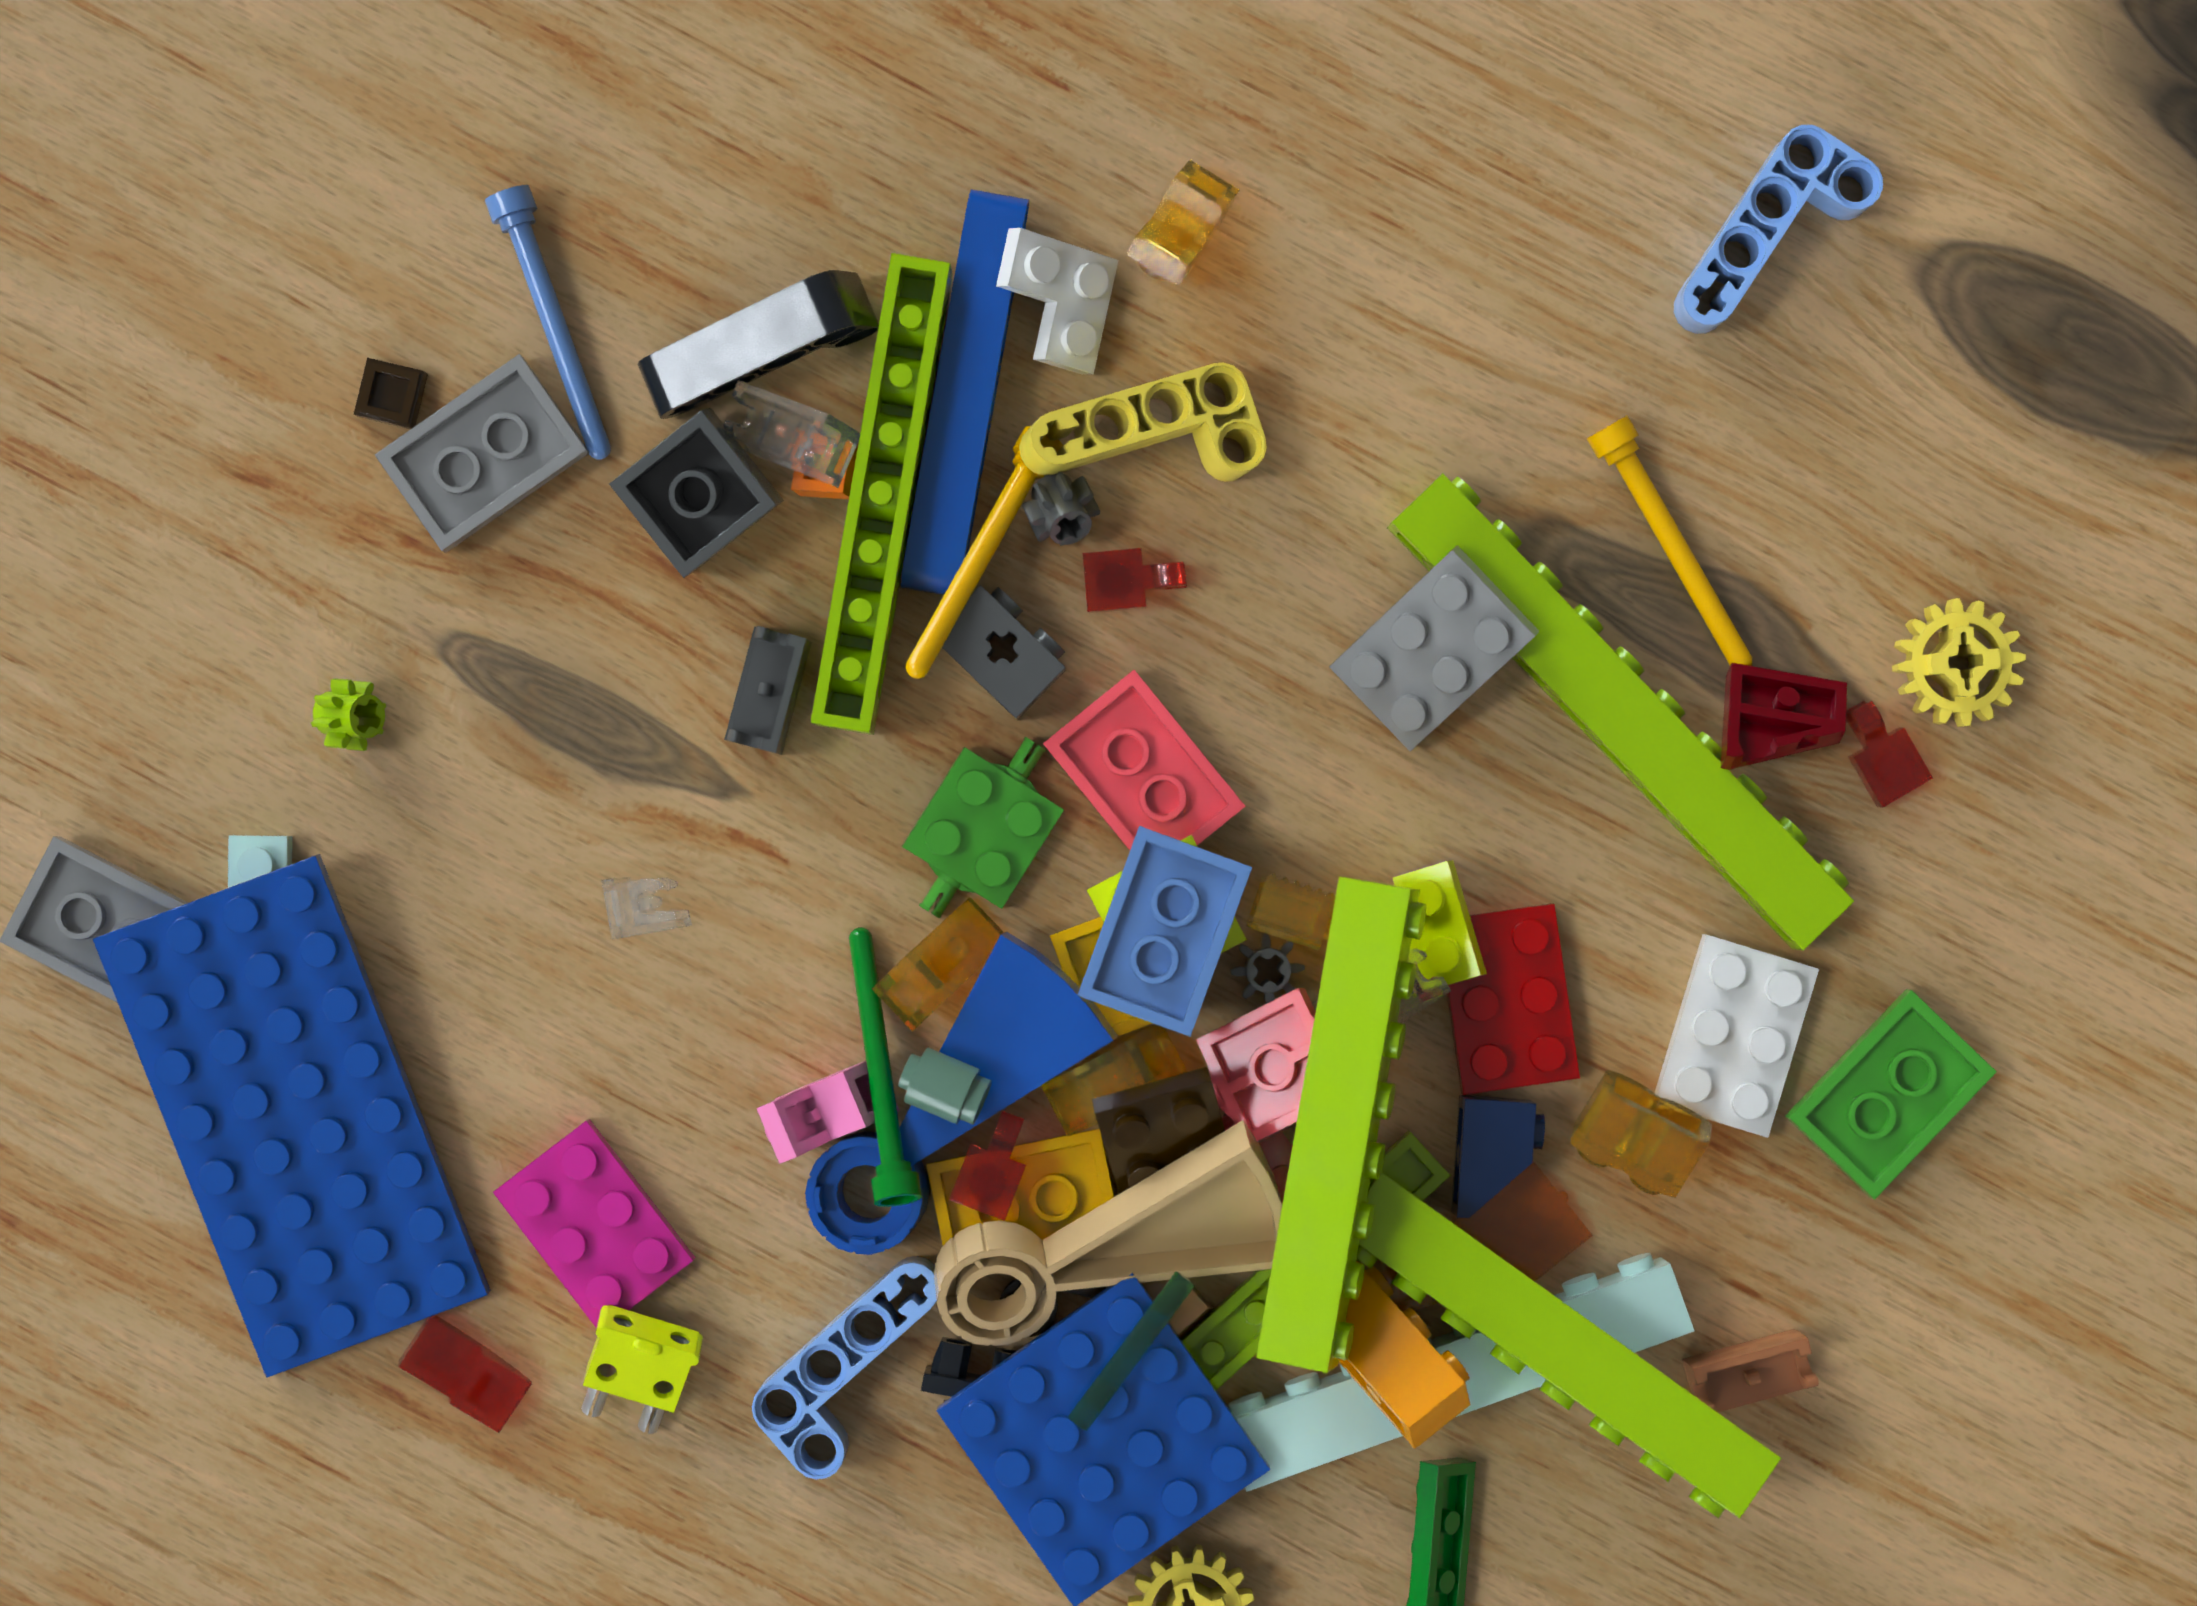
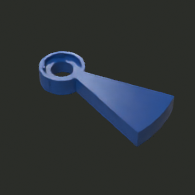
M1008 932L1001 934L939 1051L981 1069L980 1076L992 1080L988 1096L975 1124L972 1125L963 1120H960L958 1124H954L911 1105L900 1125L904 1160L910 1161L912 1171L919 1173L922 1198L913 1203L892 1206L888 1214L874 1219L861 1217L851 1210L845 1201L843 1186L847 1174L853 1167L861 1165L876 1167L881 1164L876 1132L865 1131L849 1135L839 1141L815 1161L809 1174L810 1178L807 1181L805 1196L813 1226L822 1237H826V1240L836 1248L850 1253L854 1251L856 1254L871 1255L883 1252L901 1243L921 1221L927 1209L930 1191L928 1175L922 1159L1118 1037L1096 1004L1091 1000L1077 996L1080 987L1039 951Z

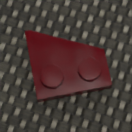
M1731 663L1725 682L1721 768L1731 770L1839 744L1846 731L1847 682Z

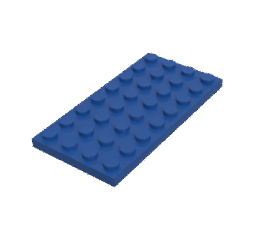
M320 854L93 938L266 1378L488 1295L491 1291Z

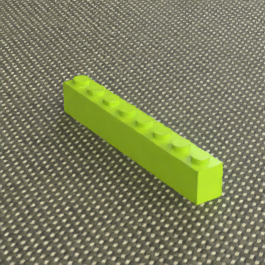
M1339 877L1256 1355L1258 1359L1328 1373L1338 1366L1339 1359L1347 1360L1349 1357L1354 1335V1324L1346 1322L1349 1299L1357 1300L1359 1298L1364 1278V1264L1356 1262L1360 1239L1368 1240L1375 1212V1205L1366 1202L1370 1179H1379L1385 1155V1144L1377 1143L1380 1119L1388 1120L1390 1118L1395 1098V1084L1387 1082L1391 1058L1399 1060L1405 1040L1406 1025L1397 1022L1401 998L1410 999L1415 982L1416 964L1408 962L1412 938L1418 940L1421 938L1426 918V904L1418 902L1420 893L1418 889L1349 877Z
M1381 1172L1378 1180H1373L1368 1189L1366 1202L1375 1205L1374 1220L1368 1240L1360 1239L1358 1260L1372 1268L1379 1259L1397 1272V1275L1391 1282L1394 1286L1420 1304L1426 1295H1429L1447 1308L1440 1319L1468 1339L1472 1337L1476 1330L1496 1343L1489 1354L1518 1375H1520L1525 1366H1528L1546 1379L1539 1390L1568 1411L1576 1401L1592 1412L1595 1416L1589 1423V1426L1617 1446L1621 1444L1625 1437L1645 1451L1638 1460L1667 1482L1676 1473L1695 1486L1688 1497L1714 1516L1719 1518L1724 1510L1727 1509L1738 1518H1741L1781 1460V1457Z

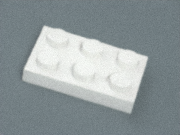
M1702 934L1652 1102L1768 1138L1819 969Z

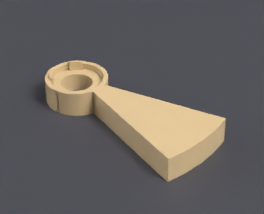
M1244 1120L1043 1240L1030 1229L1012 1222L989 1221L964 1228L943 1245L935 1263V1291L942 1320L954 1334L973 1344L985 1346L990 1344L992 1346L1009 1345L1021 1341L1022 1338H1027L1046 1323L1055 1307L1057 1291L1114 1286L1122 1280L1136 1277L1139 1283L1271 1269L1282 1202L1275 1177L1261 1146ZM1001 1273L1011 1275L1021 1282L1020 1287L1014 1294L1001 1300H983L974 1296L969 1291L977 1280L990 1274Z

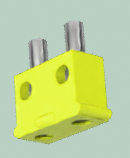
M610 1304L605 1305L600 1311L596 1328L597 1339L588 1361L583 1386L589 1388L582 1404V1412L588 1416L596 1392L599 1390L592 1417L601 1415L609 1393L645 1404L638 1422V1428L642 1432H645L655 1407L648 1434L656 1433L664 1411L674 1413L691 1366L699 1363L703 1336L698 1331Z

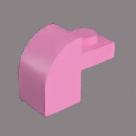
M866 1061L807 1084L756 1108L779 1164L796 1158L833 1139L875 1123Z

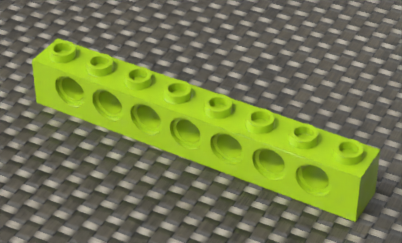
M891 253L810 722L816 726L874 735L953 278L949 262Z

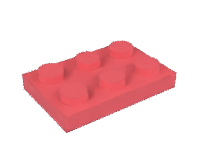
M1135 670L1131 671L1043 743L1129 851L1139 826L1177 840H1182L1192 835L1198 846L1246 807Z

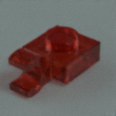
M1141 548L1082 553L1088 613L1147 608V590L1187 588L1184 562L1143 565Z
M1861 701L1846 710V721L1863 747L1848 756L1876 807L1883 808L1933 779L1905 728L1898 727L1887 733L1884 720L1872 701L1867 703Z
M1002 1111L988 1149L970 1144L949 1200L1005 1221L1026 1167L1025 1164L1010 1159L1024 1119Z

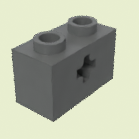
M980 585L970 596L942 648L1018 721L1066 671V667L1058 660L1065 651L1042 628H1039L1032 635L1016 620L1023 610L999 587L989 594ZM994 635H997L1002 640L1008 639L1011 635L1017 639L1013 649L1018 657L1012 663L1004 658L999 659L996 663L989 659L993 653L989 641Z

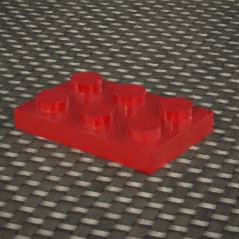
M1550 903L1470 915L1487 974L1446 986L1461 1094L1468 1095L1579 1079L1580 1074L1555 904Z

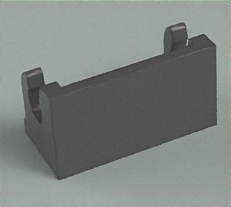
M761 626L754 627L724 740L782 755L809 655L811 641L804 637L779 633Z

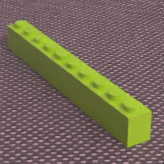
M1442 473L1390 523L1387 529L1428 571L1437 565L1455 546L1458 545L1539 630L1538 634L1512 659L1791 949L1805 950L1854 902L1843 890L1849 885L1845 876L1826 859H1823L1818 864L1803 848L1808 842L1806 836L1788 818L1783 816L1777 821L1762 805L1767 800L1766 795L1749 777L1741 774L1736 778L1729 770L1722 769V748L1703 731L1697 736L1693 734L1680 720L1685 715V711L1678 702L1663 689H1660L1655 694L1639 677L1645 672L1641 664L1621 646L1614 651L1598 635L1604 628L1587 608L1578 604L1573 609L1558 593L1563 587L1560 580L1543 563L1538 561L1532 566L1518 552L1517 549L1522 545L1518 536L1500 519H1497L1492 524L1476 508L1481 503V499L1465 481L1456 477L1451 482Z

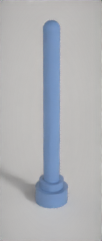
M520 185L499 191L485 199L492 223L499 224L502 233H509L589 455L597 460L605 459L610 454L611 445L531 227L536 222L533 212L537 210L529 185Z

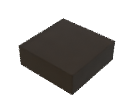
M367 357L354 415L411 430L416 426L428 373Z

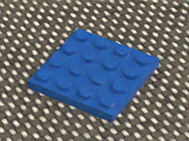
M1136 1277L1122 1280L1114 1286L1107 1287L939 1405L936 1410L1073 1606H1077L1270 1470V1466L1143 1284L1139 1283Z

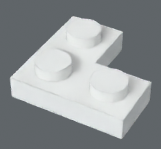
M1011 228L1008 230L996 287L1045 302L1033 360L1078 374H1094L1119 260L1023 228Z

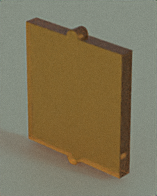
M1534 1161L1470 1218H1456L1452 1221L1456 1226L1533 1281H1537L1593 1236L1567 1204L1568 1194L1564 1191H1557Z

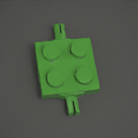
M1024 737V741L1008 766L990 763L966 747H963L902 844L903 848L927 862L938 876L922 903L919 904L920 907L929 912L939 894L942 893L931 911V914L934 916L942 917V913L958 889L977 893L1002 909L1063 813L1064 809L1040 795L1032 783L1027 780L1043 753L1046 752V749L1036 744L1026 762L1023 763L1035 743L1027 737Z

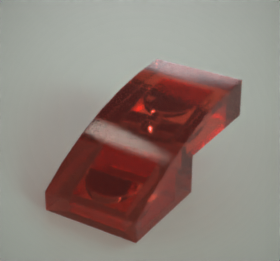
M437 1315L430 1316L425 1320L398 1360L399 1368L449 1397L450 1405L500 1433L532 1385V1381L504 1359Z

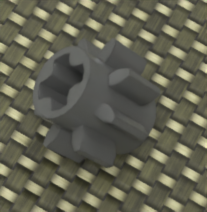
M1063 472L1046 475L1033 485L1031 491L1032 500L1022 504L1037 540L1041 542L1050 536L1060 546L1073 544L1083 539L1089 533L1092 526L1090 517L1100 514V509L1093 497L1094 494L1085 477L1081 476L1072 482L1070 477L1063 474Z
M1262 933L1260 948L1252 951L1246 945L1240 944L1238 946L1240 952L1247 959L1244 966L1230 969V974L1246 976L1249 984L1243 989L1241 994L1245 999L1252 996L1257 989L1264 992V1000L1267 1004L1274 1000V992L1283 989L1288 993L1295 989L1288 982L1291 973L1305 970V965L1289 962L1286 955L1292 950L1294 945L1290 940L1283 943L1279 950L1271 947V939L1268 933ZM1275 954L1278 955L1281 959L1277 965L1278 972L1282 974L1280 980L1273 983L1266 979L1260 985L1257 984L1254 978L1257 976L1258 970L1253 965L1254 960L1258 956L1269 960Z

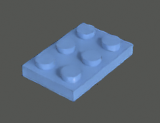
M1139 826L1077 996L1191 1037L1252 867Z

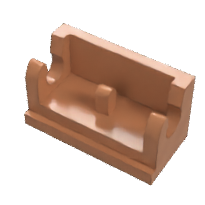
M1796 1329L1682 1359L1691 1394L1716 1412L1819 1385L1818 1377L1812 1372L1807 1355L1812 1354L1808 1337Z

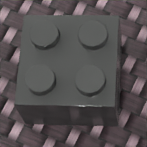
M711 408L698 412L609 483L683 578L700 568L784 501Z

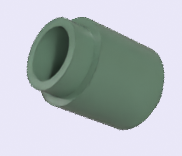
M927 1047L921 1057L915 1054L910 1055L901 1074L898 1087L907 1090L904 1099L905 1103L954 1124H958L960 1120L974 1125L984 1106L992 1080L980 1076L981 1069Z

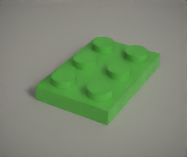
M1906 989L1796 1103L1785 1117L1868 1197L1875 1200L1997 1071L1912 990Z

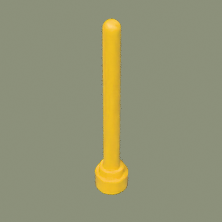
M1628 415L1588 437L1587 441L1598 459L1604 457L1608 466L1615 464L1729 665L1737 663L1751 666L1752 656L1635 453V451L1640 449L1634 439L1639 434Z
M1031 426L1024 427L1013 447V452L1015 453L1013 464L1016 467L906 662V671L912 678H923L929 672L1036 478L1041 479L1044 477L1026 467L1020 456L1019 446L1021 438ZM1047 434L1040 440L1043 448L1053 447L1056 452L1064 446L1059 440H1049Z

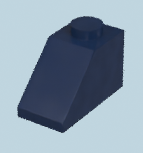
M1459 1095L1451 1212L1457 1218H1470L1532 1164L1533 1149L1542 1150L1545 1136L1544 1114H1536V1103L1529 1099Z

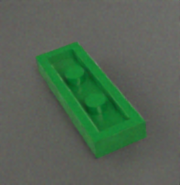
M1462 1458L1420 1461L1419 1479L1416 1486L1415 1529L1411 1545L1410 1588L1406 1606H1464L1476 1462Z

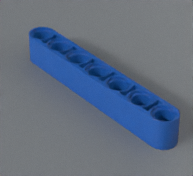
M972 189L969 194L905 551L901 588L944 595L969 551L1014 292L996 287L1008 230L1011 228L1026 229L1029 199Z

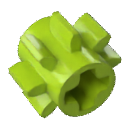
M331 679V691L325 692L322 695H315L314 697L316 702L313 707V721L311 725L312 727H317L323 734H326L324 746L365 751L368 744L366 738H372L384 732L382 728L385 722L386 703H382L379 698L371 695L374 689L372 682Z

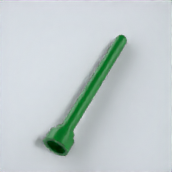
M858 927L850 933L849 945L881 1162L875 1168L876 1177L871 1179L873 1198L876 1206H900L920 1200L922 1198L919 1173L912 1171L910 1161L904 1160L872 935L866 928Z

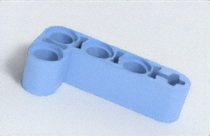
M1800 125L1793 128L1773 148L1678 292L1674 301V315L1677 322L1685 330L1694 334H1705L1716 329L1733 313L1806 201L1837 220L1856 218L1872 206L1880 197L1883 190V177L1879 168L1871 160L1822 128L1815 125ZM1800 144L1807 147L1814 157L1813 168L1801 169L1796 167L1789 157L1790 145ZM1849 176L1860 183L1863 192L1860 202L1849 201L1841 195L1838 189L1840 177ZM1759 193H1770L1780 201L1782 214L1779 218H1768L1758 210L1756 197ZM1736 241L1747 248L1750 254V262L1747 267L1738 268L1726 260L1724 255V245L1726 242ZM1715 280L1723 283L1724 285L1711 300L1710 307L1712 309L1705 315L1699 313L1696 310L1699 305L1698 297Z
M913 1256L898 1262L771 1374L755 1394L752 1403V1413L756 1423L791 1464L805 1477L817 1480L828 1478L836 1473L844 1461L849 1446L847 1432L824 1403L925 1315L937 1301L934 1282L935 1264L927 1258ZM906 1273L910 1278L914 1279L922 1274L927 1279L923 1289L926 1296L921 1298L917 1293L910 1294L900 1303L897 1311L905 1317L899 1319L890 1301L900 1293L905 1283L902 1275ZM884 1291L888 1301L878 1294ZM868 1310L878 1313L885 1322V1333L877 1339L863 1338L854 1327V1318L857 1314ZM819 1350L833 1352L840 1360L841 1372L832 1378L818 1376L811 1368V1355ZM778 1389L789 1392L796 1401V1412L787 1417L774 1415L766 1404L767 1393ZM815 1434L827 1436L835 1445L836 1455L827 1461L814 1460L805 1449L806 1438Z

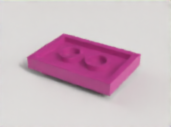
M590 1119L583 1122L493 1191L496 1198L596 1328L603 1306L610 1304L630 1310L696 1259Z

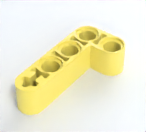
M1222 362L1199 367L1048 412L1039 417L1021 438L1019 449L1025 466L1032 472L1044 476L1054 475L1058 472L1071 470L1192 433L1201 462L1207 473L1217 480L1228 482L1241 478L1258 466L1265 456L1267 445L1245 377L1234 365ZM1205 383L1217 384L1223 390L1226 398L1225 407L1215 406L1207 400L1204 395ZM1150 399H1160L1168 404L1172 411L1171 423L1159 422L1152 416L1149 408ZM1095 415L1108 416L1115 422L1118 428L1116 440H1109L1098 434L1094 424ZM1073 431L1075 434V439L1067 442L1058 452L1053 447L1043 448L1040 442L1046 434L1049 440L1053 441L1065 438ZM1224 438H1231L1240 443L1244 450L1243 463L1233 462L1225 455L1222 445Z

